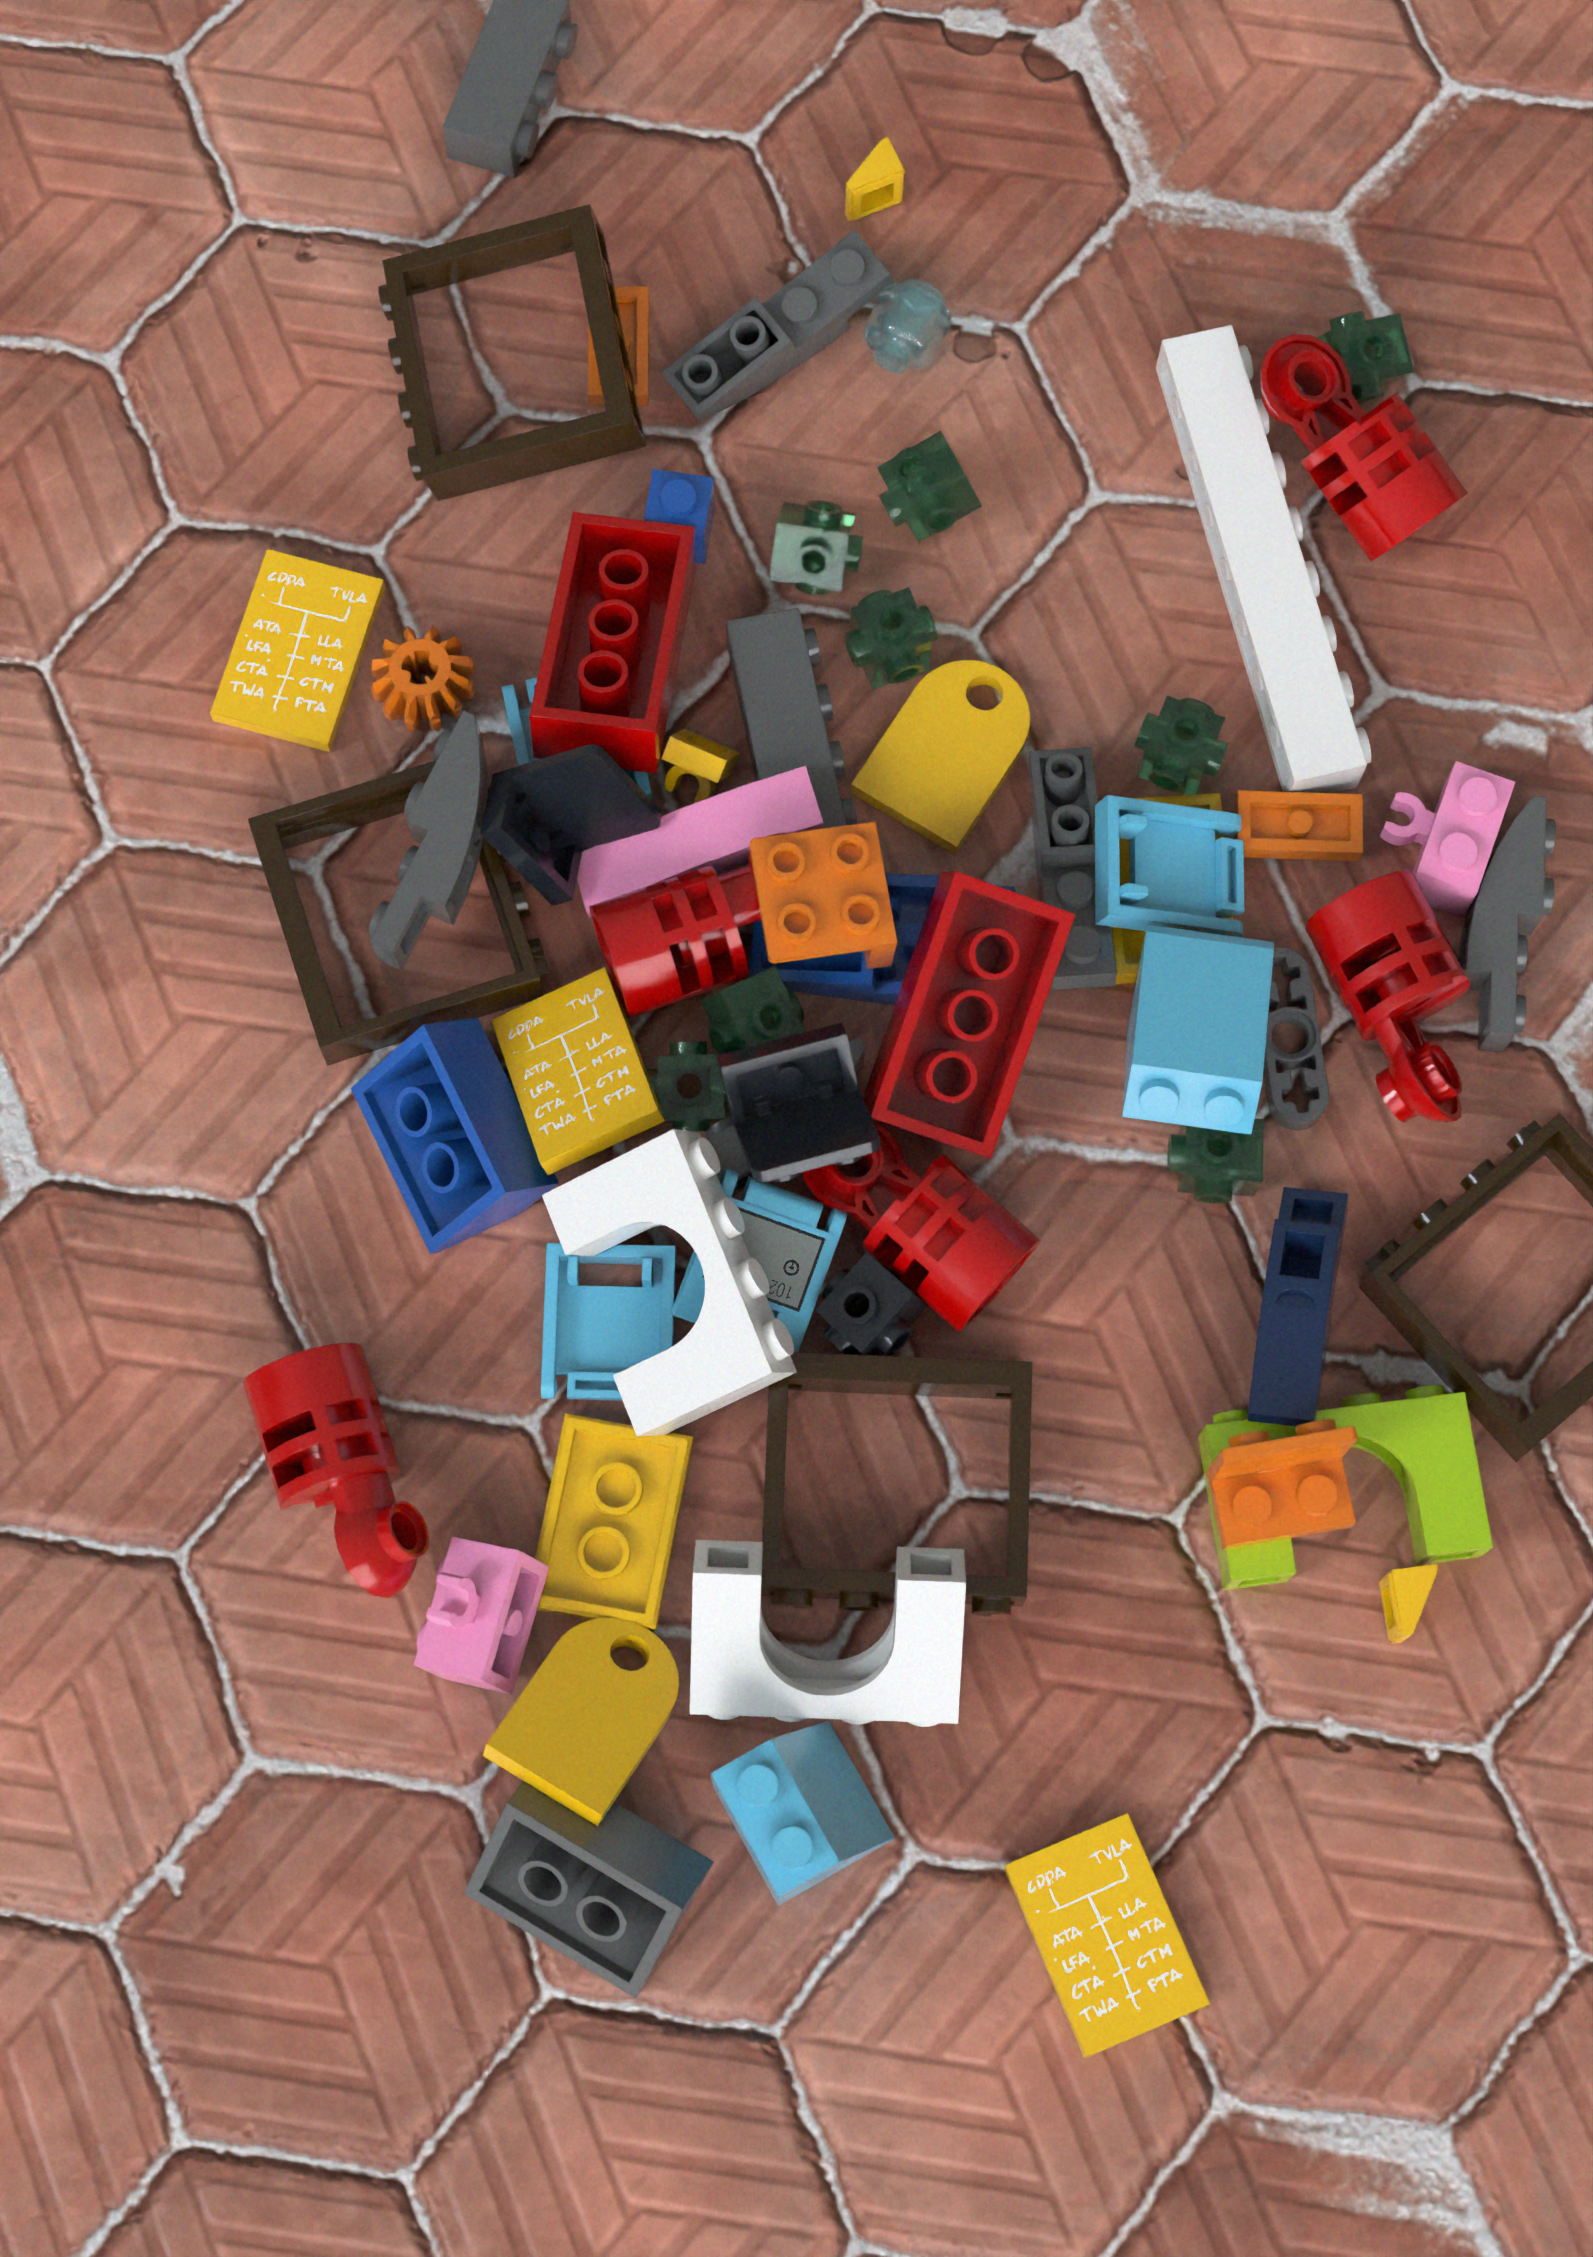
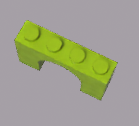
M1428 1385L1407 1390L1405 1392L1406 1399L1381 1402L1379 1393H1365L1343 1398L1341 1400L1342 1407L1317 1410L1316 1421L1334 1419L1337 1429L1355 1426L1358 1440L1352 1447L1364 1450L1377 1457L1396 1477L1405 1500L1416 1565L1478 1558L1493 1548L1465 1392L1445 1394L1443 1385ZM1248 1409L1215 1414L1212 1416L1214 1424L1205 1425L1198 1436L1222 1589L1230 1590L1288 1582L1297 1573L1291 1538L1222 1550L1206 1471L1219 1452L1230 1447L1228 1439L1233 1436L1255 1431H1268L1270 1440L1296 1436L1295 1427L1248 1421Z

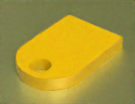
M959 660L935 668L915 687L852 782L850 793L956 855L1012 770L1026 745L1030 727V711L1022 689L1009 674L986 662ZM986 685L994 688L999 693L1001 702L993 709L980 710L969 703L966 695L972 688Z
M605 1617L588 1620L574 1626L558 1640L486 1743L483 1756L598 1827L670 1717L679 1690L678 1670L671 1652L653 1632L632 1621ZM619 1647L633 1648L642 1655L645 1666L635 1671L624 1670L613 1662L610 1652Z

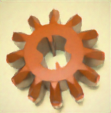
M432 625L424 638H417L415 631L407 626L403 632L405 640L403 644L400 645L385 638L382 648L386 658L372 659L371 672L373 677L378 679L371 685L372 695L375 701L385 702L383 712L390 722L404 716L406 728L414 733L422 719H429L431 728L439 732L442 728V714L446 713L453 718L459 719L463 712L462 704L459 700L473 699L475 693L474 683L468 679L475 672L473 661L468 656H461L463 651L461 642L455 636L441 642L439 629ZM422 674L433 675L432 680L425 676V684H414L412 681L415 678L418 683L421 682L420 675Z

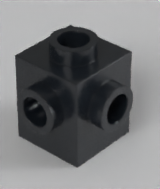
M866 1252L851 1270L848 1268L841 1270L828 1282L822 1292L824 1300L815 1311L830 1324L823 1332V1335L844 1354L856 1355L860 1351L864 1355L892 1356L910 1339L914 1330L911 1324L928 1304L899 1280L884 1264Z

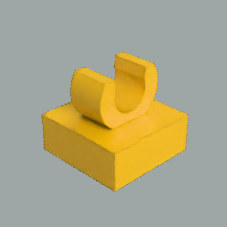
M687 729L671 735L661 758L675 765L668 771L665 777V790L670 792L677 790L683 775L688 773L694 775L699 782V791L694 802L697 803L712 797L716 789V783L732 776L740 752Z

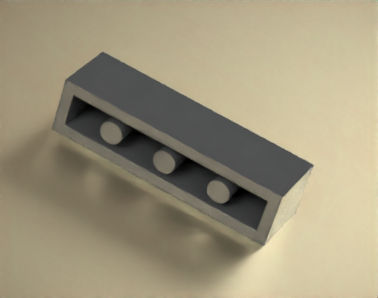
M799 608L726 621L727 649L755 780L759 781L806 766L824 822V828L857 824L852 798L841 799L837 778L846 777L839 740L828 742L824 724L826 721L833 720L827 684L816 685L812 665L821 663L814 627L803 629Z

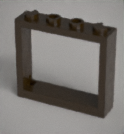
M590 204L382 260L386 284L379 286V298L387 320H393L396 334L395 338L388 339V348L396 373L398 375L403 374L406 391L398 393V403L406 427L408 429L413 428L416 444L408 447V459L415 480H424L438 501L646 447L605 236ZM575 251L606 411L442 454L413 295Z
M435 761L248 818L315 1035L327 1066L404 1042L423 1024L479 1018L543 996L540 976L549 974L550 971L539 937L527 941L521 923L522 919L531 917L521 882L517 881L508 884L502 863L508 861L483 837L479 863L516 973L353 1025L341 1027L286 849L404 813L405 804L412 788L418 781L426 782L436 763Z
M1560 1113L1543 1127L1535 1120L1527 1127H1523L1506 1144L1513 1152L1497 1166L1489 1158L1479 1164L1459 1183L1466 1192L1450 1206L1440 1198L1428 1207L1412 1223L1419 1232L1401 1246L1393 1238L1383 1245L1374 1256L1365 1262L1371 1272L1359 1287L1453 1393L1465 1392L1468 1410L1515 1462L1520 1460L1593 1396V1361L1524 1421L1520 1422L1395 1282L1544 1156L1551 1161L1593 1207V1149Z
M794 1352L790 1355L797 1373L769 1385L761 1596H773V1605L793 1606V1609L813 1607V1598L839 1599V1608L849 1611L879 1610V1601H894L896 1572L781 1568L788 1390L1010 1399L1005 1577L966 1575L965 1604H972V1614L989 1617L991 1614L1011 1615V1606H1023L1027 1598L1032 1362Z

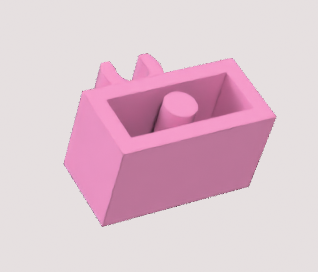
M1455 761L1441 789L1434 812L1426 810L1421 800L1412 794L1405 792L1395 794L1390 808L1405 813L1410 819V824L1399 826L1386 821L1380 837L1393 845H1407L1413 841L1422 844L1413 874L1430 906L1464 917L1478 892L1515 781Z
M451 1537L447 1554L437 1569V1588L431 1608L428 1607L427 1620L422 1624L418 1633V1651L414 1666L445 1680L512 1695L549 1566L519 1550Z

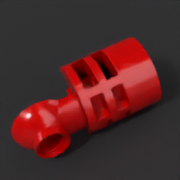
M1292 334L1277 340L1266 352L1260 370L1262 402L1267 412L1274 419L1293 427L1311 454L1300 462L1370 562L1413 534L1467 494L1463 485L1398 392L1366 414L1352 395L1350 374L1342 357L1328 343L1312 335ZM1296 382L1302 387L1304 393L1297 387Z
M750 850L748 852L749 863L730 872L717 876L713 867L708 865L589 906L594 929L608 972L613 979L627 1018H632L749 978V969L738 927L761 920Z
M1409 870L1396 871L1365 882L1335 898L1310 917L1305 925V929L1330 978L1335 982L1345 1007L1351 1013L1363 1040L1377 1039L1389 1062L1388 1068L1376 1074L1377 1088L1389 1110L1402 1122H1407L1417 1115L1436 1122H1453L1461 1118L1462 1107L1458 1096L1462 1092L1460 1076L1445 1050L1437 1042H1427L1418 1023L1456 1001L1467 992L1471 984L1465 971L1460 966L1449 940L1440 928L1439 921L1413 872Z
M873 1120L879 1132L881 1147L878 1151L867 1154L859 1161L854 1162L862 1171V1177H848L840 1172L836 1164H831L802 1172L805 1184L820 1202L832 1209L836 1208L849 1213L870 1233L862 1246L871 1255L878 1258L899 1280L906 1283L916 1292L917 1296L960 1333L1007 1285L1038 1247L1041 1239L998 1201H995L973 1179H970L946 1155L942 1154L936 1158L928 1167L923 1178H920L904 1163L899 1144L887 1128Z
M336 1343L307 1349L266 1364L249 1374L244 1379L243 1385L280 1509L284 1510L292 1505L311 1502L315 1503L316 1508L334 1504L336 1508L334 1523L336 1545L347 1571L359 1586L373 1596L389 1598L400 1593L414 1573L417 1557L424 1555L428 1549L429 1533L424 1518L416 1507L406 1501L399 1500L396 1502L390 1481L395 1479L401 1473L361 1344Z

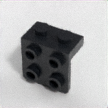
M588 744L494 773L492 775L480 834L528 883L554 906L573 900L583 850L657 829L661 823L662 811L602 747Z
M842 1022L716 1056L731 1121L754 1180L758 1182H784L796 1178L802 1172L823 1166L854 1163L865 1155L880 1149L879 1132L858 1089L848 1036Z

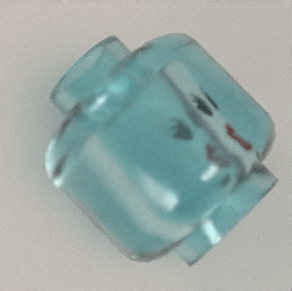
M907 279L903 283H894L883 289L863 330L866 344L874 352L873 358L878 365L893 373H903L905 370L918 371L932 364L952 323L949 310L945 306V297L939 290L917 279Z

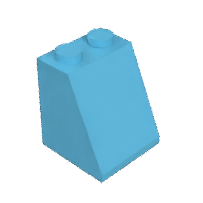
M1146 924L1127 1028L1122 1117L1252 1134L1263 1082L1274 942Z
M829 1721L772 1738L711 1773L712 1785L778 1906L895 1839Z

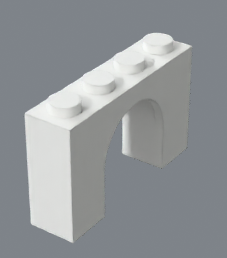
M672 1129L542 1195L565 1255L595 1256L650 1228L665 1225L681 1234L693 1247L700 1260L705 1280V1296L700 1315L690 1332L671 1348L613 1375L636 1436L665 1435L797 1373L790 1356L794 1353L791 1335L783 1322L774 1317L765 1295L769 1293L767 1276L759 1262L750 1257L741 1236L745 1231L743 1217L736 1204L725 1196L717 1173L721 1169L719 1158L710 1142L701 1137L698 1132Z
M696 1540L692 1594L690 1714L709 1715L712 1718L721 1720L734 1719L739 1716L775 1717L785 1722H798L806 1718L841 1719L850 1724H866L871 1721H901L921 1727L934 1726L939 1723H958L966 1591L964 1549L897 1547L894 1611L887 1630L873 1646L858 1655L841 1660L823 1661L806 1658L790 1651L779 1643L769 1631L761 1609L763 1542Z

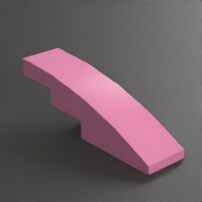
M806 766L799 767L688 805L662 816L660 826L657 829L594 846L583 851L577 881L588 918L591 917L589 906L708 865H711L715 872L747 863L749 862V845L753 838L766 837L778 833H795L823 829L824 822Z

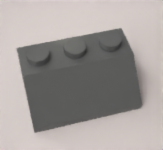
M523 1781L506 1803L463 1894L632 1997L637 1998L688 1912L714 1862L616 1802L612 1804L597 1827Z

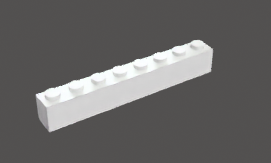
M1232 325L1162 340L1156 371L1282 792L1334 793L1356 788L1367 764L1371 762L1370 743L1363 727L1356 728L1350 711V708L1354 705L1352 684L1347 672H1338L1333 656V652L1337 648L1334 625L1328 615L1321 617L1316 600L1320 593L1317 570L1311 560L1304 561L1299 542H1302L1303 528L1299 512L1295 506L1288 507L1282 489L1286 486L1284 463L1279 452L1271 453L1266 437L1270 430L1268 412L1262 402V398H1254L1249 382L1253 379V365L1250 352L1246 345L1238 346Z

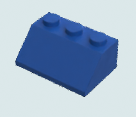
M478 1017L423 1024L351 1087L352 1093L430 1254L439 1253L521 1214L539 1200L543 1194L559 1184L555 1173L548 1175L540 1165L518 1098Z

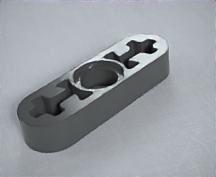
M1276 947L1273 953L1272 968L1273 966H1281L1285 976H1294L1295 979L1290 981L1286 990L1287 1007L1268 1013L1263 1070L1267 1103L1271 1116L1279 1125L1290 1130H1305L1319 1121L1329 1102V1089L1310 970L1306 960L1293 949ZM1271 982L1269 1009L1275 1010L1279 1003V994L1276 983ZM1297 1004H1300V1005H1301V1008H1297V1007H1293V1006H1295V1005H1297ZM1280 1024H1294L1304 1032L1306 1047L1295 1054L1281 1052L1273 1044L1271 1038L1272 1030ZM1310 1064L1311 1069L1302 1068L1298 1078L1302 1094L1306 1096L1313 1095L1314 1100L1308 1103L1304 1113L1297 1112L1294 1103L1284 1102L1282 1098L1287 1097L1292 1088L1290 1070ZM1276 1068L1286 1071L1282 1073H1277Z

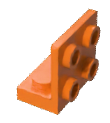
M876 821L753 838L750 841L749 850L769 962L776 964L863 951L866 970L892 966L897 946V937Z
M1325 1419L1296 1426V1436L1270 1440L1268 1431L1249 1432L1229 1438L1230 1447L1222 1449L1206 1471L1222 1550L1353 1527L1356 1524L1342 1457L1358 1440L1355 1426L1337 1429L1334 1419Z

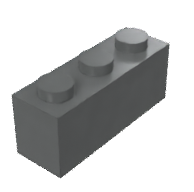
M493 0L443 125L449 159L514 178L522 157L529 159L532 156L539 135V124L536 121L542 107L547 109L551 107L558 87V74L556 70L561 58L568 60L571 57L577 39L578 26L571 23L569 0Z

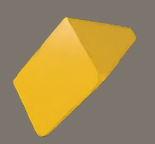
M888 136L876 145L846 183L845 215L848 221L857 220L902 201L904 168Z
M1438 1564L1392 1569L1379 1581L1388 1641H1391L1392 1644L1402 1643L1413 1635L1439 1568Z

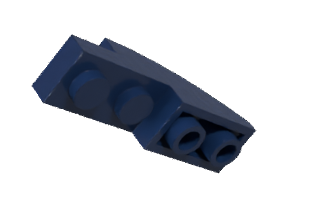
M1290 1187L1283 1188L1279 1216L1274 1222L1263 1290L1251 1381L1248 1421L1294 1427L1316 1421L1331 1329V1309L1348 1211L1347 1193Z

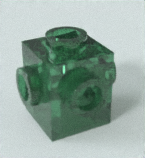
M1364 311L1345 314L1329 321L1331 330L1317 337L1328 343L1342 357L1350 374L1352 395L1358 403L1383 396L1385 394L1383 386L1390 385L1414 373L1400 313L1366 320Z
M941 431L913 447L900 451L894 458L877 467L888 490L878 495L896 527L907 522L918 542L935 533L947 530L957 520L982 507L972 485Z
M823 500L809 501L806 505L783 502L776 521L769 580L795 584L796 589L808 594L822 595L829 593L831 590L841 592L847 571L858 573L864 536L853 534L856 513L844 512L838 504Z
M909 587L894 593L890 590H880L864 597L858 603V606L851 608L850 632L844 633V641L851 662L856 669L863 668L872 690L891 683L896 684L908 681L921 672L929 670L932 641L938 638L936 626L926 605L917 607Z
M1167 695L1159 716L1148 712L1137 736L1134 747L1144 750L1137 776L1171 792L1196 795L1205 774L1216 778L1228 749L1229 743L1219 739L1225 717L1215 714L1214 710L1202 701L1193 698L1178 700Z
M775 966L700 1000L711 1023L708 1026V1034L718 1055L806 1032L802 1025L804 1012L800 1001L793 991L785 988Z
M707 1041L669 1042V1055H656L657 1069H646L665 1121H672V1129L691 1132L709 1131L711 1127L710 1119L725 1118L724 1104H727L716 1057L721 1055V1053H708ZM687 1073L695 1074L701 1081V1090L693 1098L682 1097L677 1091L678 1079Z
M1255 1118L1251 1135L1181 1125L1179 1134H1170L1167 1147V1171L1178 1173L1177 1192L1194 1193L1193 1199L1195 1201L1210 1204L1232 1201V1195L1254 1197L1263 1182L1264 1119Z

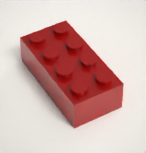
M580 512L572 513L529 715L533 758L543 759L584 745L594 744L602 747L624 770L657 774L696 573L695 527Z
M957 871L940 873L863 1095V1100L872 1119L991 1159L1076 914Z

